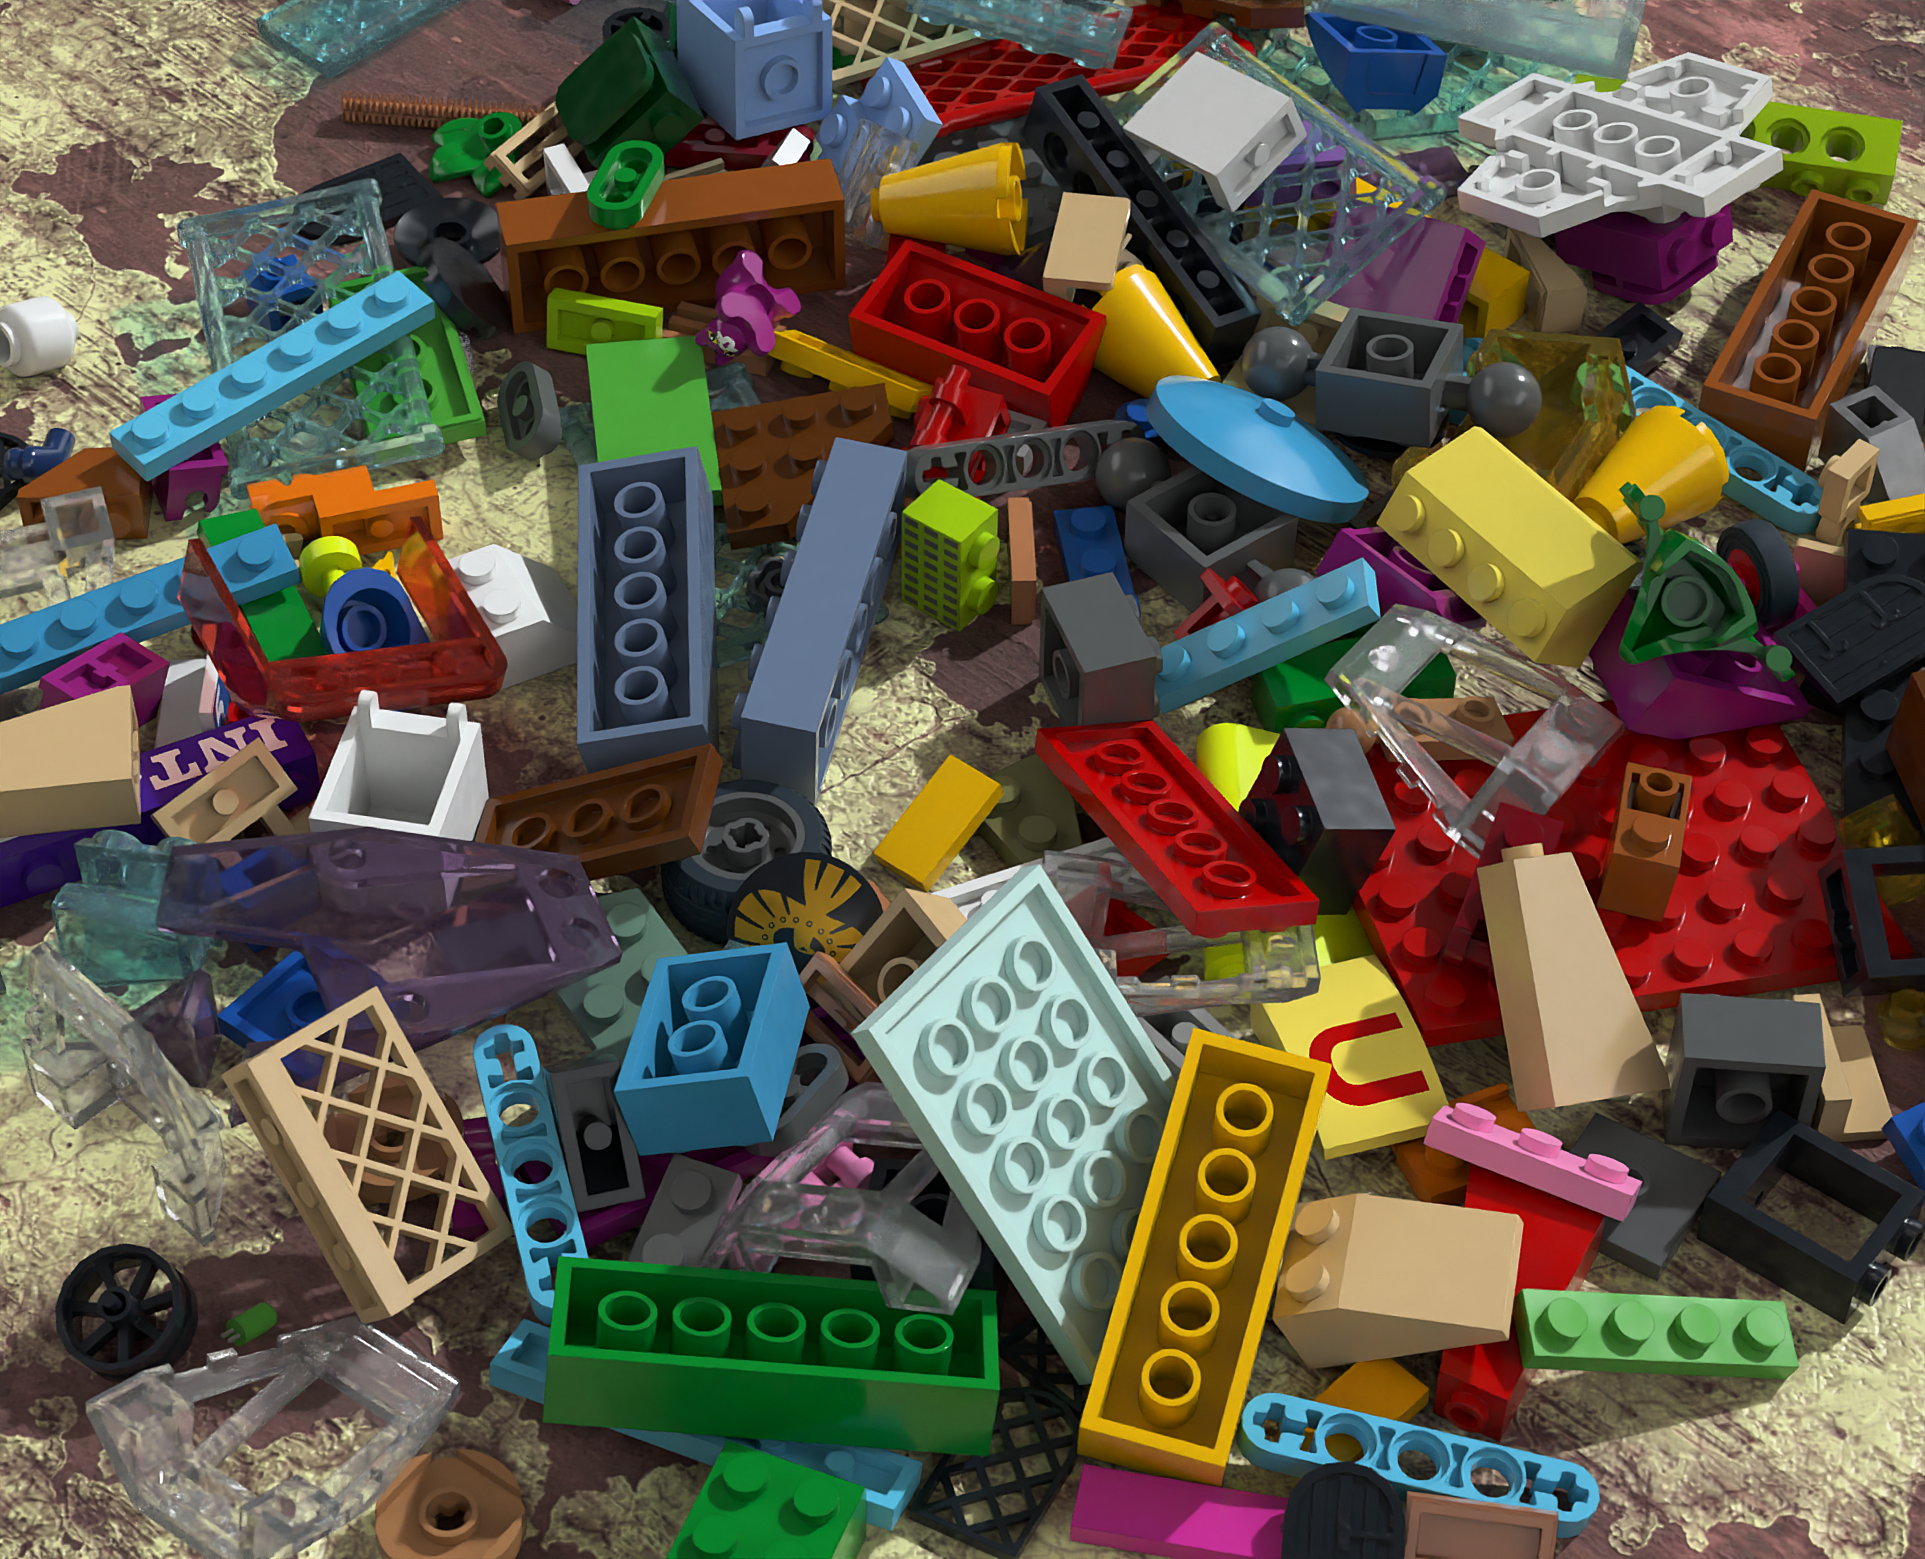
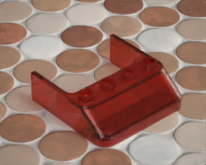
M421 516L409 517L396 574L436 642L268 662L201 538L188 540L177 598L233 702L241 710L253 717L292 722H309L348 717L351 715L354 706H357L362 690L377 692L379 709L389 711L486 699L499 693L508 667L505 654Z

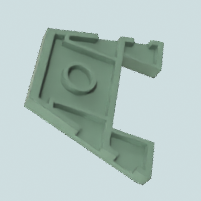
M639 888L448 932L434 938L437 954L466 995L518 966L529 963L591 1049L592 1053L583 1058L612 1053L620 1060L621 1068L657 958L688 955Z

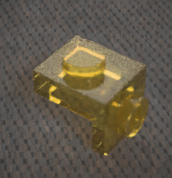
M1894 794L1834 822L1838 838L1846 850L1925 845L1924 839ZM1925 874L1874 877L1876 889L1888 909L1903 902L1911 901L1925 893Z

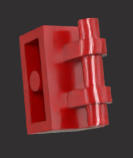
M950 365L944 379L937 377L930 396H923L919 401L914 416L915 432L908 448L902 447L900 450L908 451L917 446L1007 434L1012 421L1004 396L968 386L971 373L961 366ZM979 451L975 452L968 462V474L973 483H978L985 473V459ZM931 466L929 470L923 471L922 478L923 482H926L929 478L948 476L946 468Z

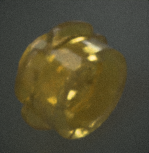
M1912 989L1901 990L1891 993L1887 1001L1883 1000L1877 1004L1875 1018L1880 1023L1879 1033L1887 1044L1904 1051H1917L1925 1048V1028L1921 1023L1922 1017L1925 1015L1924 993Z

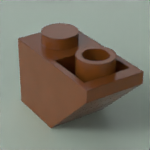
M112 447L84 448L18 490L17 501L26 541L147 539L154 491L152 479L148 482L145 481Z
M1627 762L1603 861L1597 908L1662 922L1680 868L1692 776Z

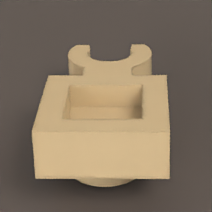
M1858 439L1841 457L1834 455L1828 460L1818 480V486L1823 489L1817 513L1822 518L1816 530V539L1825 544L1839 547L1844 531L1854 529V525L1859 523L1860 519L1857 516L1860 502L1870 492L1880 451L1879 448Z

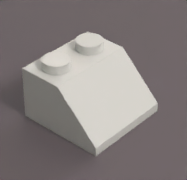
M496 544L437 563L443 616L491 693L577 663V602L554 568Z

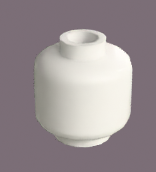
M41 296L4 305L0 308V366L19 377H28L62 368L72 359L75 343L78 339V327L71 313L66 311L59 302L48 296Z

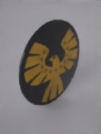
M815 852L786 854L760 866L751 873L738 889L727 918L726 938L728 950L787 942L798 975H800L817 951L830 955L840 964L884 913L876 892L866 878L846 862L830 855ZM821 974L817 980L823 984L826 978ZM806 993V997L810 1005L809 1009L813 1010L817 1007H820V1005L808 993Z

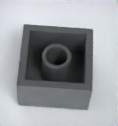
M1110 572L1042 588L1039 679L1063 727L1147 721L1158 717L1160 714V704L1155 689L1156 674L1161 673L1163 670L1161 650L1154 636H1146L1141 627L1140 613L1135 598L1131 594H1124L1114 573Z
M1681 993L1665 1062L1670 1088L1662 1090L1664 1144L1745 1150L1778 1109L1810 1127L1826 1069L1821 1004L1790 1001L1787 999L1771 1000L1729 997L1717 994Z

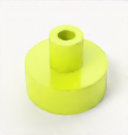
M339 536L323 537L311 542L303 549L299 557V568L303 583L309 592L319 597H325L334 581L346 572L363 568L355 544Z

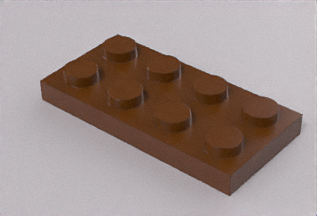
M709 743L487 799L460 887V894L468 904L488 906L700 855L720 778L723 759L713 744Z

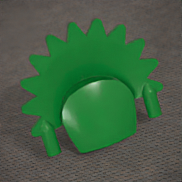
M1629 482L1624 484L1619 489L1624 496L1623 501L1638 518L1636 520L1646 533V557L1642 584L1618 651L1621 659L1628 664L1634 665L1655 657L1696 650H1727L1753 655L1767 673L1771 672L1780 683L1787 682L1792 678L1795 673L1790 668L1792 663L1791 652L1786 647L1778 645L1764 647L1753 637L1758 631L1755 609L1745 586L1735 571L1717 553L1698 540L1671 528L1664 533L1658 524V519L1664 515L1666 509L1663 499L1657 495L1645 496L1635 483L1633 485Z

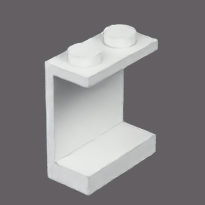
M1197 51L1123 127L1125 134L1132 139L1150 164L1161 154H1164L1204 175L1217 205L1232 213L1307 136L1291 97Z

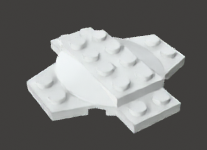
M1689 52L1627 74L1628 81L1620 85V90L1613 92H1595L1594 81L1570 84L1533 72L1457 117L1460 137L1481 143L1486 148L1496 149V156H1488L1457 189L1459 209L1482 217L1488 222L1499 223L1525 232L1528 236L1539 238L1549 236L1611 212L1627 211L1645 217L1651 222L1663 224L1676 220L1685 211L1694 217L1706 218L1720 212L1722 207L1743 194L1757 189L1761 183L1783 170L1782 149L1740 136L1773 97L1772 78L1768 75Z

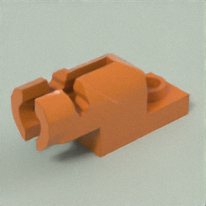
M363 465L318 475L303 473L292 475L293 480L288 486L283 485L277 479L246 484L248 498L251 503L249 508L250 510L257 509L265 527L276 523L281 535L286 533L302 534L303 542L328 536H339L353 542L361 556L444 539L439 495L434 479L374 491L367 466Z

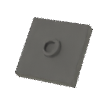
M1596 1112L1569 1153L1586 1160L1589 1154H1598L1612 1158L1629 1168L1627 1176L1643 1181L1634 1206L1624 1222L1606 1216L1598 1252L1658 1281L1703 1211L1707 1195L1719 1182L1721 1171Z

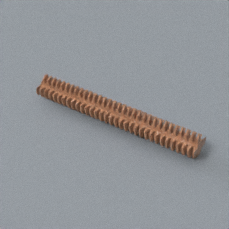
M343 90L341 121L420 128L432 127L437 129L445 123L459 118L481 119L491 113L507 112L515 115L524 127L543 112L544 108L541 105L539 112L537 111V104H534V109L531 111L530 104H528L527 110H524V104L521 103L520 110H517V103H515L512 110L510 102H508L507 109H504V102H501L499 109L497 101H495L493 108H491V101H488L486 108L484 107V100L481 101L480 107H478L477 100H475L473 107L471 106V99L468 100L467 106H465L464 99H462L459 106L458 98H455L454 105H451V98H449L446 105L444 97H442L441 104H438V97H435L433 104L431 96L428 98V103H425V96H422L421 103H419L418 95H416L414 102H412V96L409 95L408 102H406L405 94L402 95L401 101H399L398 94H396L395 101H393L392 93H389L388 100H386L385 93H383L380 100L379 92H376L375 99H372V92L369 93V97L366 99L365 91H363L362 98H359V91H356V96L353 98L352 90H350L349 97H346V90ZM556 117L534 136L548 137L555 130Z

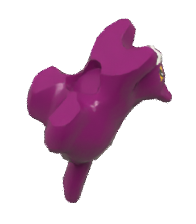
M751 250L739 251L733 263L720 274L715 283L716 317L704 329L699 331L694 339L697 345L708 346L715 352V363L720 366L727 364L735 356L741 355L747 347L757 356H767L775 346L773 329L778 326L784 317L791 318L800 312L801 305L799 299L792 289H774L766 283L762 275L763 261L757 253Z

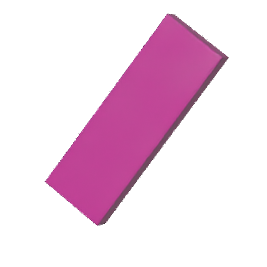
M1083 1464L1071 1521L1070 1541L1175 1559H1281L1282 1533L1280 1527L1289 1498Z

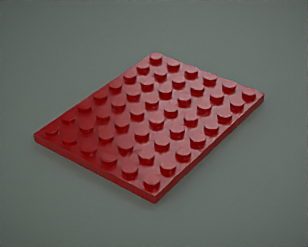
M1607 700L1503 715L1514 738L1508 758L1387 762L1380 744H1374L1365 753V756L1394 822L1396 831L1362 889H1357L1352 907L1375 955L1388 972L1410 1011L1426 1047L1505 1035L1496 981L1487 978L1488 971L1463 963L1460 969L1441 962L1447 941L1458 917L1501 801L1564 822L1561 837L1554 854L1572 853L1641 1013L1678 1007L1681 993L1741 997L1839 981L1818 871L1842 850L1852 849L1848 842L1844 841L1843 832L1778 723L1672 740L1650 734L1640 735L1629 730L1618 718V708L1614 701ZM1627 762L1692 776L1680 868L1662 922L1596 907L1603 861ZM1877 891L1891 960L1911 959L1914 951ZM1475 931L1473 938L1489 943L1487 934Z

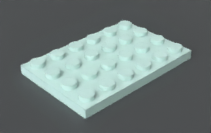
M1040 864L1021 868L878 1006L851 1035L1077 1383L1084 1385L1092 1384L1177 1082Z

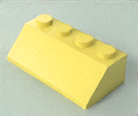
M1476 426L1406 471L1376 522L1535 663L1580 668L1644 564L1483 428Z

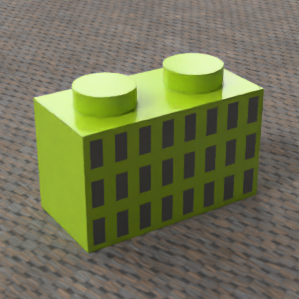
M940 479L902 511V601L959 632L978 614L983 615L988 612L999 592V585L996 582L997 554L1000 548V540L997 537L998 509Z

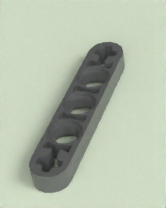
M1101 420L917 446L907 451L906 496L916 500L938 479L973 497L1095 479L1096 465L1102 454L1100 444H1113L1120 439L1129 437L1146 439V436L1141 427L1134 422ZM1070 438H1074L1077 441L1080 449L1078 462L1072 469L1066 466L1063 459V450ZM1026 444L1032 451L1033 465L1030 471L1025 476H1022L1017 470L1016 456L1019 449ZM979 451L985 459V473L978 483H973L968 474V462L971 456ZM933 466L946 468L948 477H934L923 482L922 475L923 471H927Z

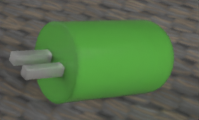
M259 1303L228 1320L226 1332L222 1333L221 1337L225 1338L228 1336L227 1342L229 1344L233 1342L238 1346H243L273 1327L277 1323V1312L270 1304Z

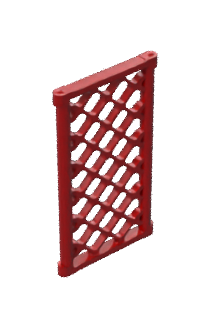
M1168 0V5L1163 7L1145 3L1009 34L906 67L943 124L934 138L937 139L946 137L949 133L1028 115L1037 87L1083 74L1098 96L1102 98L1166 83L1196 51L1228 67L1234 68L1255 64L1256 51L1249 41L1242 39L1217 21L1183 13V6L1178 5L1176 0ZM872 77L860 80L864 88Z

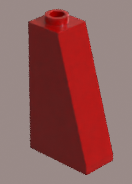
M1472 1164L1469 1170L1463 1207L1517 1214L1524 1223L1514 1297L1522 1289L1579 1291L1598 1255L1606 1215ZM1513 1311L1508 1340L1442 1350L1433 1407L1434 1414L1447 1419L1455 1427L1469 1433H1480L1498 1442L1501 1441L1538 1370L1523 1368Z

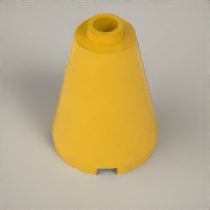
M1001 142L883 176L880 181V187L873 188L871 191L870 206L873 221L881 222L884 232L1005 256L1020 255L1019 251H1024L1028 232V198L1022 199L1020 180L1027 179L1020 146L1017 142Z
M1135 264L1116 273L1113 288L1110 291L1096 290L1103 297L1091 310L1106 315L1107 324L1093 364L1094 369L1146 399L1150 398L1158 381L1168 376H1191L1221 383V377L1155 273L1149 269L1147 270L1143 265Z
M1656 405L1638 415L1572 502L1620 544L1646 536L1645 531L1636 521L1638 518L1624 503V496L1619 491L1627 482L1631 485L1635 483L1645 496L1657 495L1663 499L1666 509L1664 515L1658 519L1661 529L1707 513L1718 505L1723 496H1720L1722 486L1729 481V468L1724 450L1713 432L1702 421L1694 426L1682 418L1680 415L1685 412L1683 409L1676 406Z

